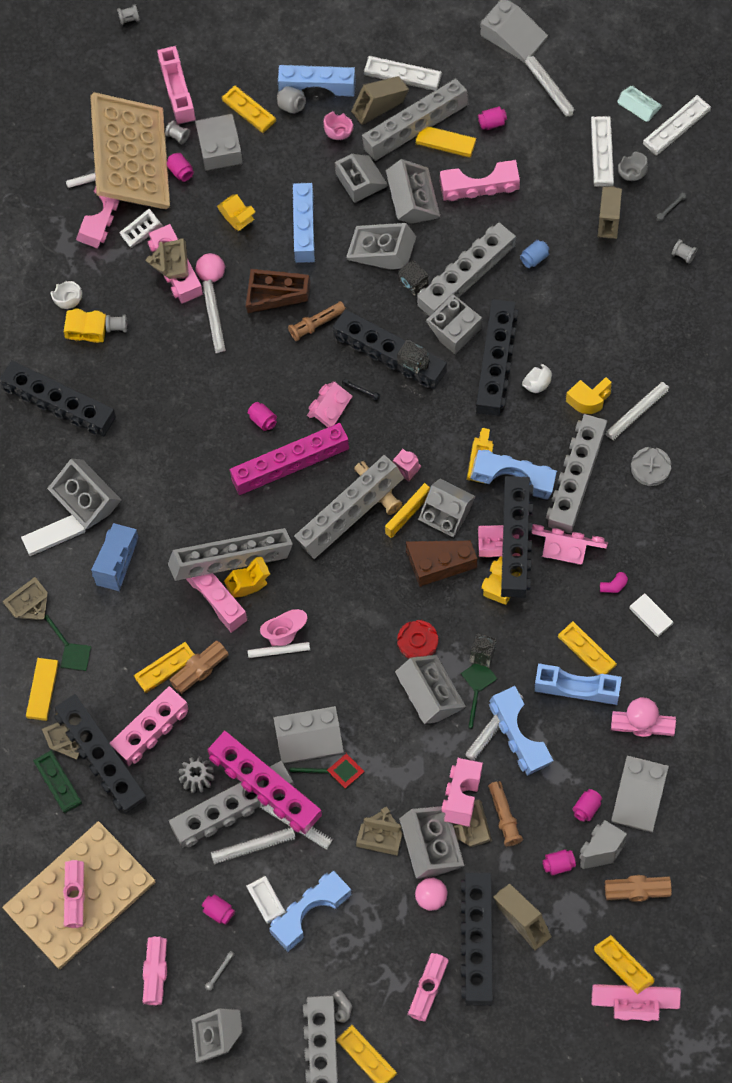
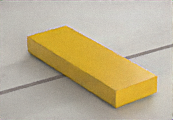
M236 86L222 97L224 103L262 133L276 122V118Z
M426 127L421 130L416 138V144L470 158L476 143V138L432 127Z
M424 483L385 525L386 535L390 538L393 537L425 503L430 490L428 485Z
M571 622L558 634V638L597 675H607L616 667L617 663L574 622Z
M184 642L133 676L146 694L183 669L186 662L195 654L187 643Z
M37 658L26 718L48 720L59 665L58 660Z
M611 935L594 946V951L637 995L654 983V978Z
M353 1025L336 1039V1042L374 1083H388L397 1075V1072Z

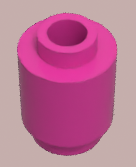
M498 106L482 111V114L478 115L482 130H489L505 125L504 121L507 120L505 110H501Z
M174 153L169 156L167 167L178 180L183 182L189 180L194 174L190 163L181 153Z
M255 402L248 409L250 419L263 431L271 430L276 425L277 416L263 403Z
M588 789L573 807L574 816L582 822L585 820L590 821L601 806L602 796L596 791Z
M561 850L545 855V860H543L544 870L546 873L549 872L551 876L570 871L571 868L576 867L575 858L571 850Z
M215 894L212 897L208 896L202 904V907H204L203 913L219 924L222 922L226 925L235 912L231 908L232 905Z

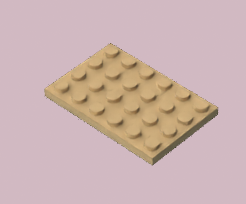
M94 92L91 95L96 194L98 196L167 209L170 206L163 108Z
M98 821L2 908L60 970L154 885L156 881ZM70 860L84 862L83 927L79 928L64 927L63 890L65 887V862ZM72 891L69 897L76 898L79 895V891Z

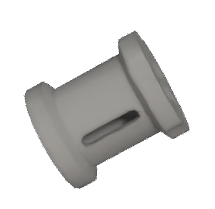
M136 5L122 10L120 8L117 9L121 25L133 20L139 21Z
M173 120L166 127L165 135L175 138L179 144H184L190 135V130L178 126L177 122Z
M679 239L673 248L672 255L680 256L689 264L693 260L697 248H691L684 244L683 240Z
M106 315L107 333H110L112 330L127 332V316L110 317V315Z

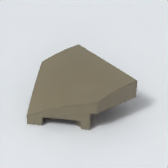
M184 239L164 244L160 241L157 250L145 260L169 279L189 276L186 242Z
M34 577L3 600V604L15 618L44 620L48 592L37 578Z
M72 717L69 723L71 725H78L81 719L79 717ZM58 723L42 729L50 749L74 759L78 758L79 753L77 749L80 747L76 741L72 743L65 733L68 730L64 724L60 726ZM88 733L81 737L83 742H85Z
M479 799L475 800L470 826L452 823L457 840L471 847L492 841L482 802Z
M387 807L381 809V812L370 818H364V823L360 826L356 847L398 855L403 833L401 832L400 824H397Z

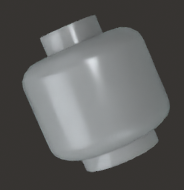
M286 86L277 95L279 108L289 113H298L305 106L306 99L304 93L296 88Z

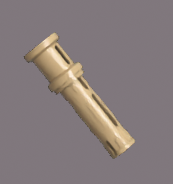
M364 461L361 462L362 466L358 463L354 468L360 476L369 469ZM392 490L378 501L386 508L388 515L394 514L402 506V502L393 496Z

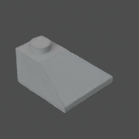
M220 1008L192 1019L196 1063L225 1054L231 1049L242 1033L240 1010Z

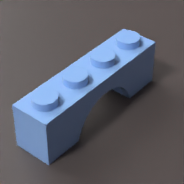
M279 65V91L286 86L298 90L308 87H322L332 91L335 96H354L355 68Z
M312 183L293 184L295 263L315 262Z
M478 450L470 479L490 484L493 479L504 474L516 477H530L529 484L533 485V496L548 500L553 490L557 471L552 470L548 466L533 465L526 460L518 461L508 455L500 456L493 454L489 450Z
M538 664L534 692L617 705L622 677L599 674L593 677L576 676L563 671L557 666Z
M513 686L492 696L489 707L493 715H497L502 733L507 734L510 740L508 741L509 747L513 753L516 752L519 758L518 765L520 769L525 771L528 776L549 766L553 759L544 742L531 741L520 732L517 725V716L524 706V702L516 687Z
M334 871L323 875L318 881L319 884L314 889L312 887L303 894L304 898L298 903H292L287 908V913L284 916H278L270 924L271 935L287 952L304 938L301 928L302 920L310 909L323 905L336 909L352 895L349 886Z

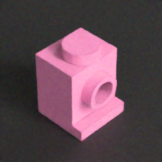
M404 449L393 460V463L407 481H410L421 468L417 456L412 452H406Z

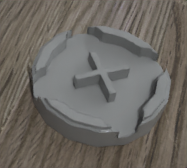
M645 447L633 456L631 472L634 478L641 484L657 486L664 483L669 477L671 460L663 450Z

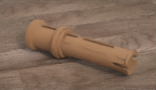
M339 301L337 304L310 318L304 317L301 322L289 325L288 329L292 338L297 342L300 340V337L307 333L312 334L318 326L341 315L345 310V306Z
M497 781L489 784L488 787L500 820L499 829L503 831L505 837V846H513L522 842L523 838L519 835L516 826L517 820L512 817L502 783Z

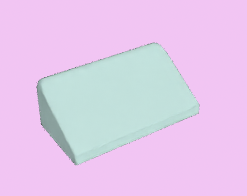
M633 86L623 90L618 99L620 105L646 122L662 106Z

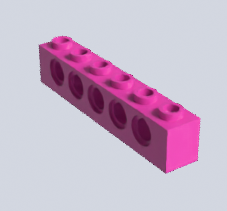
M341 423L335 424L231 468V479L238 494L242 495L348 450V437Z
M226 731L208 748L209 759L216 766H223L229 777L240 780L242 782L241 786L249 793L253 791L258 795L257 799L263 805L267 806L269 804L274 809L273 812L280 819H287L290 822V827L299 833L301 831L306 834L322 816L320 808ZM230 754L237 756L234 761L226 760V757ZM246 767L253 769L250 774L242 773V770ZM262 780L269 782L268 786L264 788L259 787L258 783ZM280 793L285 795V798L277 801L274 799V796ZM293 807L301 809L298 814H292L290 810Z

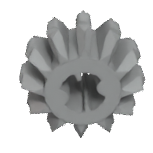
M199 756L197 761L194 762V759L190 757V764L187 762L182 763L184 769H179V774L181 775L179 781L184 783V789L191 787V792L195 793L196 788H199L200 792L204 791L203 786L210 788L209 781L214 780V775H212L214 769L209 767L210 763L208 760L202 763V758Z

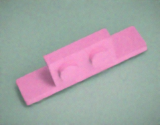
M532 524V534L546 537L542 557L583 564L586 545L607 548L608 542H605L602 537L592 536V539L585 538L582 533L572 532V535L565 534L562 529L552 528V531L544 530L542 525Z
M592 986V1005L614 1006L615 1019L659 1020V1008H680V988L648 987L637 995L629 986Z

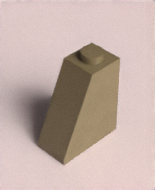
M399 76L365 84L353 106L352 113L361 125L403 103L409 88Z
M614 186L602 188L598 237L617 239L622 188Z
M511 884L499 890L493 897L498 909L534 950H537L551 938L542 914Z

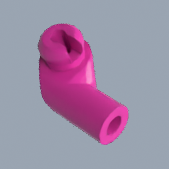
M623 572L617 573L611 583L600 582V592H620L627 584L628 578Z

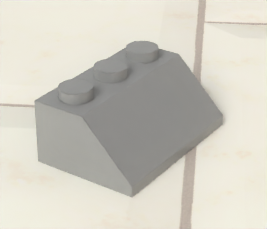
M400 159L386 170L398 220L413 224L440 217L427 167Z
M70 459L47 488L85 529H89L109 516L121 501L118 495L84 460Z
M437 655L409 658L395 671L399 682L403 685L409 700L413 703L424 724L439 722L466 707Z
M336 706L273 717L283 764L344 754Z
M442 806L411 809L400 818L416 879L435 877L464 866L453 824L444 821L445 813L441 812Z

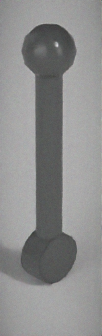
M680 193L679 198L664 212L658 213L657 220L663 221L664 216L681 200L686 199V193Z

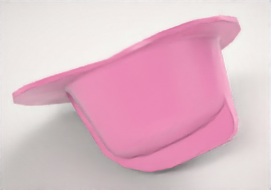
M299 609L285 612L276 618L266 621L261 626L260 633L264 638L269 639L272 646L288 645L294 640L297 631L306 624L307 614Z

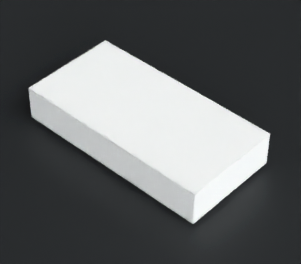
M643 594L630 605L629 609L657 637L673 625V621L646 594Z
M266 876L247 885L248 891L267 924L271 923L278 916L282 917L286 914Z

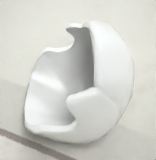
M66 281L56 285L55 291H51V297L60 308L71 309L80 302L82 290L75 282Z
M541 364L543 369L534 367L522 382V386L532 393L542 392L551 382L552 372L543 364Z

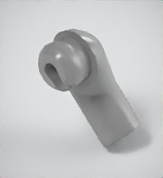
M338 990L333 994V998L339 1005L337 1013H335V1019L338 1022L345 1023L350 1018L352 1004L342 990Z

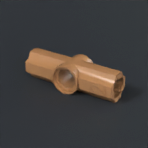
M216 640L201 654L193 655L186 662L185 667L169 679L170 683L177 692L182 694L198 680L202 681L207 678L212 672L213 667L228 656V652Z
M643 875L630 876L627 879L605 880L606 900L629 899L630 901H645L648 898L671 897L670 877L647 878Z

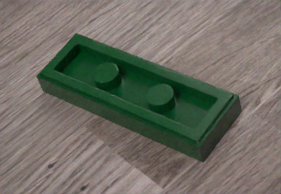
M52 750L33 760L64 814L82 804L81 799Z

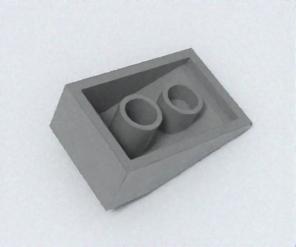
M500 0L481 22V36L523 62L527 60L528 56L532 57L548 38V35L521 8L509 0Z
M232 114L195 121L205 171L243 164Z
M407 223L356 226L346 258L350 261L386 269H405L410 259L416 235Z
M627 756L611 822L653 833L669 766Z

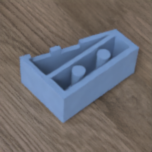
M113 523L111 529L107 531L105 542L91 569L92 577H94L97 586L120 591L139 538L137 529Z

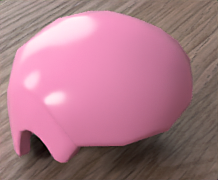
M331 112L324 118V129L326 135L331 139L343 140L352 134L353 123L344 113L337 116L334 112Z
M212 253L204 254L198 259L196 274L202 281L212 280L211 282H216L224 275L225 264L218 255Z
M640 697L629 704L626 715L632 726L636 729L645 730L655 725L659 717V709L655 702L649 698Z
M425 878L416 888L415 899L420 907L428 911L438 910L445 904L448 891L441 880Z

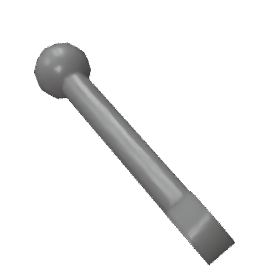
M232 951L228 953L210 982L206 983V990L210 991L213 989V984L235 953Z

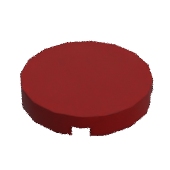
M423 620L406 623L398 633L400 652L406 658L433 655L438 647L436 629L430 623Z

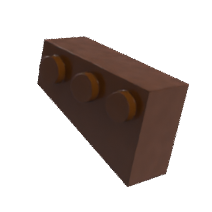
M251 269L246 299L247 313L308 301L311 283L309 275Z
M471 541L406 542V552L419 587L477 568V556Z

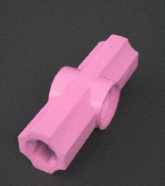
M612 712V731L633 732V734L641 737H648L652 734L674 736L676 717L659 715L654 726L642 730L636 729L629 723L626 715L627 712Z
M70 860L65 862V887L63 890L64 927L79 928L83 927L84 862ZM72 891H79V895L76 898L69 897Z
M148 938L147 957L143 965V980H145L144 1004H162L163 986L167 977V962H165L166 938Z
M431 953L408 1012L409 1016L426 1022L434 998L438 994V988L449 959L442 955ZM426 983H431L435 988L428 992L422 987Z

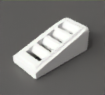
M148 209L123 229L120 235L132 248L148 238L150 232L164 226L153 212ZM145 224L147 228L144 230L141 225ZM136 228L141 232L139 235L135 232ZM131 232L135 238L132 240L128 233Z

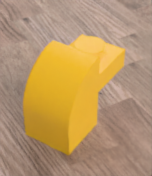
M237 194L231 195L217 205L224 218L238 231L254 220L252 214L255 213V210L252 206L246 207Z
M604 378L592 390L580 380L567 392L566 402L580 413H597L603 409L604 400L611 394L612 382L608 378Z
M256 557L247 568L233 570L224 582L229 593L234 598L243 597L267 585L265 579L270 573L263 557Z

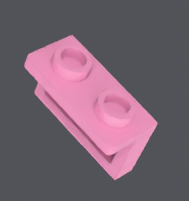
M336 382L322 386L319 390L320 396L310 404V411L307 414L309 418L315 417L327 427L335 425L352 398V395Z
M503 525L478 527L479 557L502 556ZM518 534L513 536L515 539H519ZM514 553L512 556H520V554Z

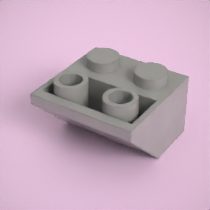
M350 154L335 162L336 175L354 203L388 186L368 155Z
M454 294L426 319V322L439 341L454 354L482 329V317Z
M439 479L431 485L418 520L454 538L469 514L475 496Z
M604 820L602 825L597 824L591 834V842L586 841L580 851V867L586 869L613 863L625 845L627 833Z

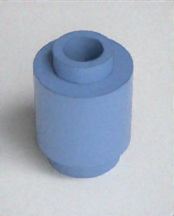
M536 240L522 251L520 259L527 268L535 267L549 255V247L544 241Z

